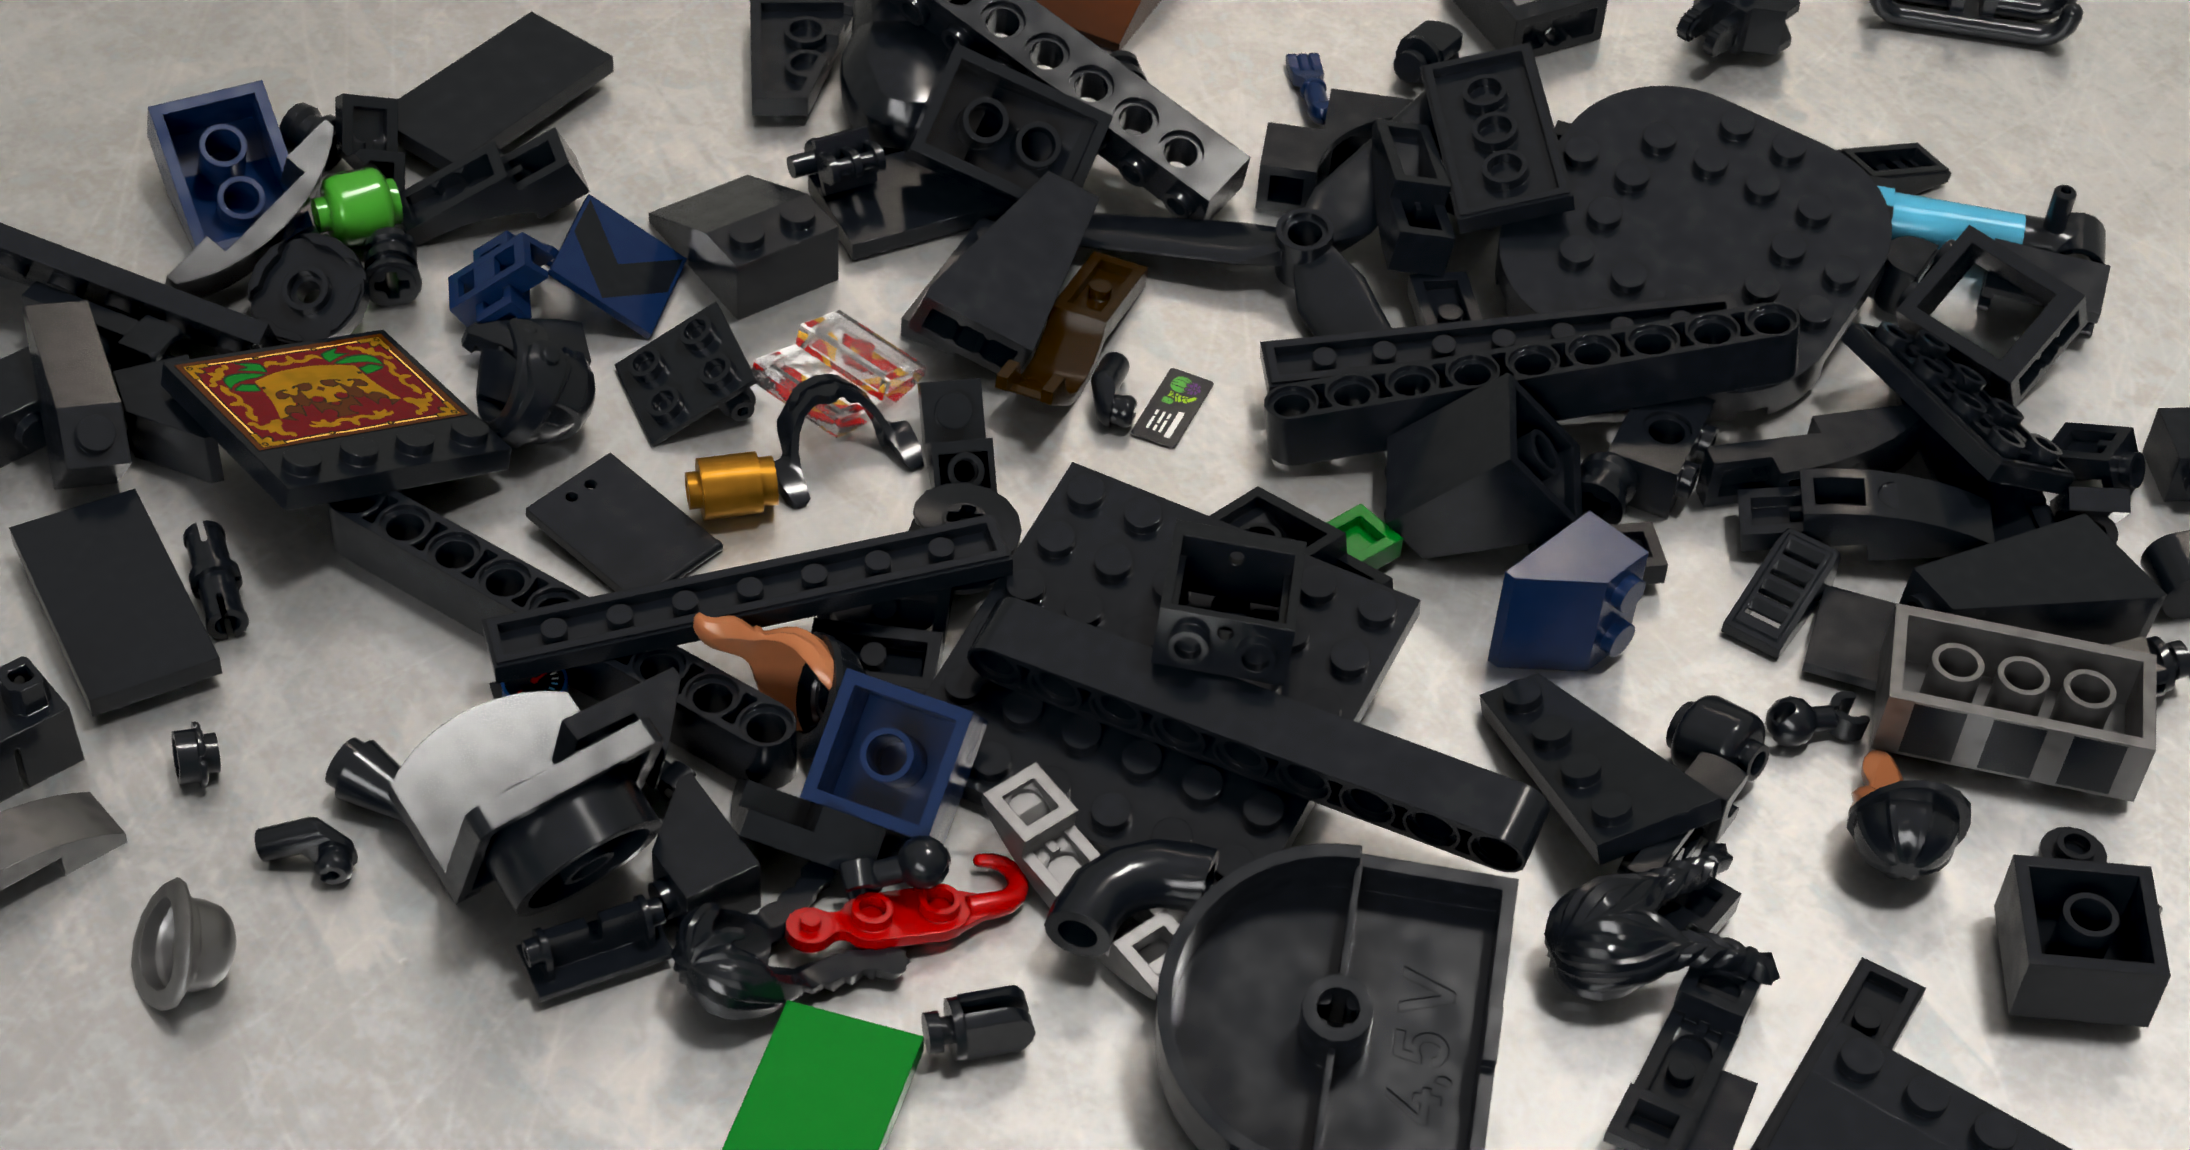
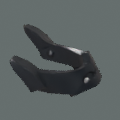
M815 375L802 381L793 388L776 421L782 450L781 458L774 461L779 494L793 508L807 504L810 500L801 469L799 439L804 419L814 406L835 403L842 397L849 403H859L870 418L881 447L889 445L906 466L911 469L924 466L922 451L909 422L905 420L897 422L887 421L866 392L838 375Z

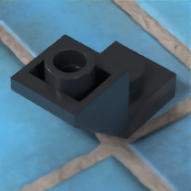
M981 378L918 383L922 444L931 488L943 484L970 483L989 488L997 493L993 438H986Z

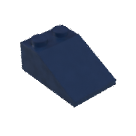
M263 80L148 107L147 136L165 189L192 249L194 250L208 236L223 250L227 251L289 189L280 182L288 152ZM308 211L290 238L300 231L313 226Z

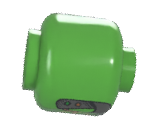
M373 167L327 175L321 183L320 197L311 199L313 221L318 232H328L330 237L337 238L350 249L363 246L365 239L371 236L375 230L395 227V225L403 222L401 198L394 179H385L382 173Z

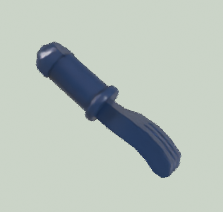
M1299 53L1298 55L1286 54V67L1289 79L1294 86L1300 87V95L1308 106L1307 113L1309 118L1317 125H1325L1329 100L1326 94L1327 87L1324 82V71L1319 53H1309L1308 55L1306 53Z

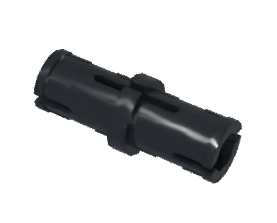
M206 520L203 521L207 535L206 541H201L197 523L189 526L183 534V543L188 551L192 565L188 575L189 583L195 598L201 600L206 631L215 639L227 640L228 635L224 619H230L235 637L244 633L249 625V618L244 610L239 594L243 584L238 564L229 557L226 534L222 525L215 521Z

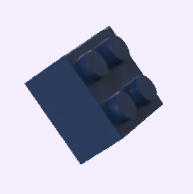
M847 668L800 798L863 819L909 838H913L916 835H929L942 842L944 846L988 721L973 711Z

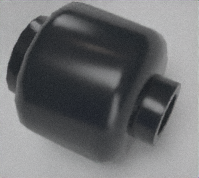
M1706 695L1695 702L1688 701L1683 704L1672 718L1666 735L1667 746L1671 749L1672 763L1684 773L1700 752L1703 751L1732 762L1747 773L1748 781H1754L1764 770L1770 752L1769 747L1764 744L1766 735L1763 721L1755 713L1717 695Z

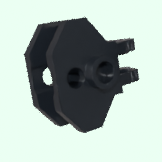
M1694 0L1692 8L1688 9L1686 13L1684 12L1676 28L1677 36L1688 42L1700 35L1706 37L1702 44L1703 52L1715 58L1727 50L1735 55L1742 51L1778 55L1791 44L1792 37L1785 20L1799 11L1800 1Z

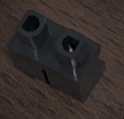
M23 656L0 667V803L23 791L20 776L29 787H32L85 760L69 706L33 663Z

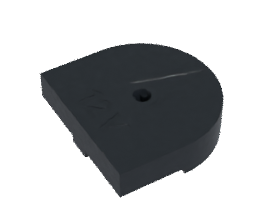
M1327 843L1296 846L1269 853L1244 864L1215 883L1197 900L1173 935L1164 957L1158 984L1155 1020L1157 1068L1165 1097L1176 1120L1188 1138L1199 1150H1485L1519 879L1362 854L1363 846ZM1335 1021L1343 1024V1027L1335 1028L1329 1026L1327 1022Z

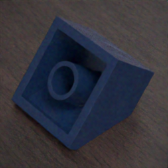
M1590 510L1505 571L1488 661L1500 668L1589 671L1608 655L1616 657L1621 654L1629 645L1635 633V626L1632 625L1636 605L1646 588L1643 576L1649 551Z

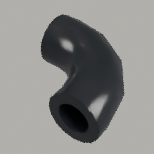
M1152 839L1111 848L1076 869L1053 901L1044 923L1046 934L1056 945L1070 953L1086 957L1101 956L1109 950L1114 935L1122 923L1134 914L1154 908L1189 912L1197 900L1214 884L1219 861V850L1198 843Z

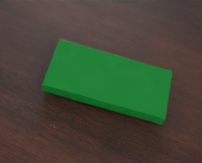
M787 1000L722 1150H884L924 1052V1036Z

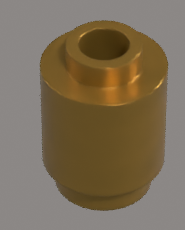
M756 451L696 458L695 471L685 472V489L689 510L700 509L704 521L764 513V507L779 504L778 481L772 455L758 457Z

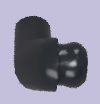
M306 817L258 828L255 832V847L263 862L302 854L315 863V873L321 875V881L327 884L334 885L347 881L352 876L353 866L358 860L357 851L352 840L317 817Z

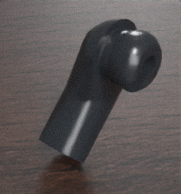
M1118 352L1107 353L1101 359L1092 374L1091 386L1097 419L1109 428H1111L1112 424L1118 425L1121 428H1128L1134 423L1136 417L1134 410L1137 407V401L1131 395H1119L1120 386L1127 376L1130 367L1127 358Z

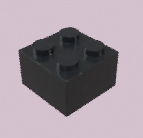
M2013 854L1994 905L2009 1015L2149 1027L2171 977L2152 867Z

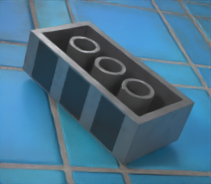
M1896 603L1880 650L1871 748L2134 802L2156 752L2157 655Z

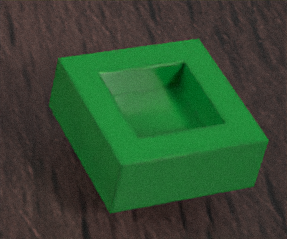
M1359 504L1326 522L1346 533L1347 554L1375 569H1379L1401 556L1403 538L1363 504Z

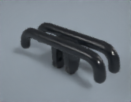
M1869 0L1875 14L1884 21L1898 26L2030 45H2052L2065 40L2076 31L2083 16V9L2076 3L2077 0H1898L1946 7L1947 11L1901 5L1893 0ZM1994 15L2030 20L2059 18L2050 24H2033L1994 18Z

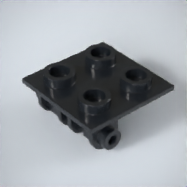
M716 301L615 364L617 372L654 447L719 407L724 415L736 421H744L754 413L756 396L750 387L758 383Z

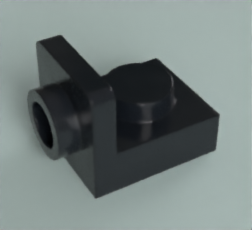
M2065 422L2052 439V442L2063 453L2059 460L2074 473L2073 476L2077 481L2101 480L2103 488L2130 489V495L2143 482L2146 469L2145 458L2141 452H2138L2133 427Z

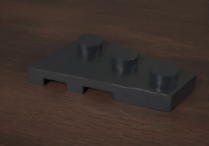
M750 0L752 116L787 117L809 115L852 27L854 3L856 0Z

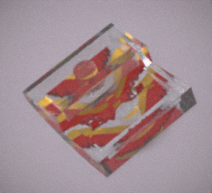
M841 310L800 324L795 345L755 359L752 371L758 381L756 385L784 404H786L793 388L802 381L815 375L835 374L866 392L882 413L899 401L924 377L927 366ZM844 397L839 398L835 403L814 406L805 417L835 438L842 437L871 421L862 405L859 403H849Z

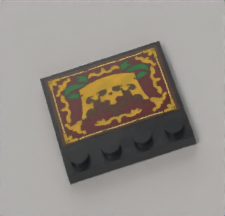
M384 330L163 363L161 386L285 511L509 469L512 448Z

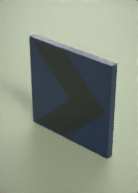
M588 194L548 270V275L648 339L654 331L687 258Z

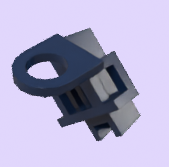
M508 230L504 231L473 251L474 262L448 277L450 311L466 327L475 322L483 324L511 320L513 318L532 319L530 289L548 279V271L541 268V266L544 265L550 268L559 250L554 246L539 242L524 232L514 235Z

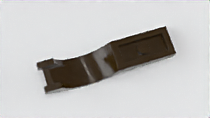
M1094 251L1055 300L1039 346L1029 365L1021 374L1020 363L1009 359L996 375L995 388L1029 397L1051 406H1070L1080 397L1091 378L1104 341L1145 288L1148 267Z

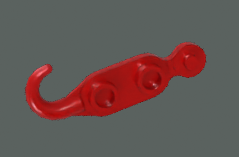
M994 853L977 854L973 858L974 865L982 868H991L1000 872L1007 880V886L1004 889L976 894L958 891L950 885L941 883L932 889L908 888L879 893L866 892L858 895L855 899H850L841 910L836 912H827L814 907H804L795 910L786 920L785 938L790 946L805 953L823 951L836 941L850 942L860 950H879L931 942H945L958 937L965 930L983 921L999 919L1014 913L1024 904L1029 891L1028 879L1017 863L1006 856Z

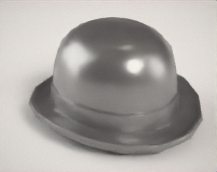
M179 877L163 884L156 891L140 917L133 939L131 959L135 987L149 1006L159 1011L175 1008L186 993L213 988L225 978L235 957L237 941L234 923L230 915L216 903L191 897L187 883Z

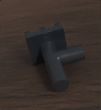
M862 125L819 138L809 139L804 146V152L787 157V168L793 179L818 172L822 193L824 196H829L878 182L877 173L885 171L886 158L880 144L870 140L867 126Z

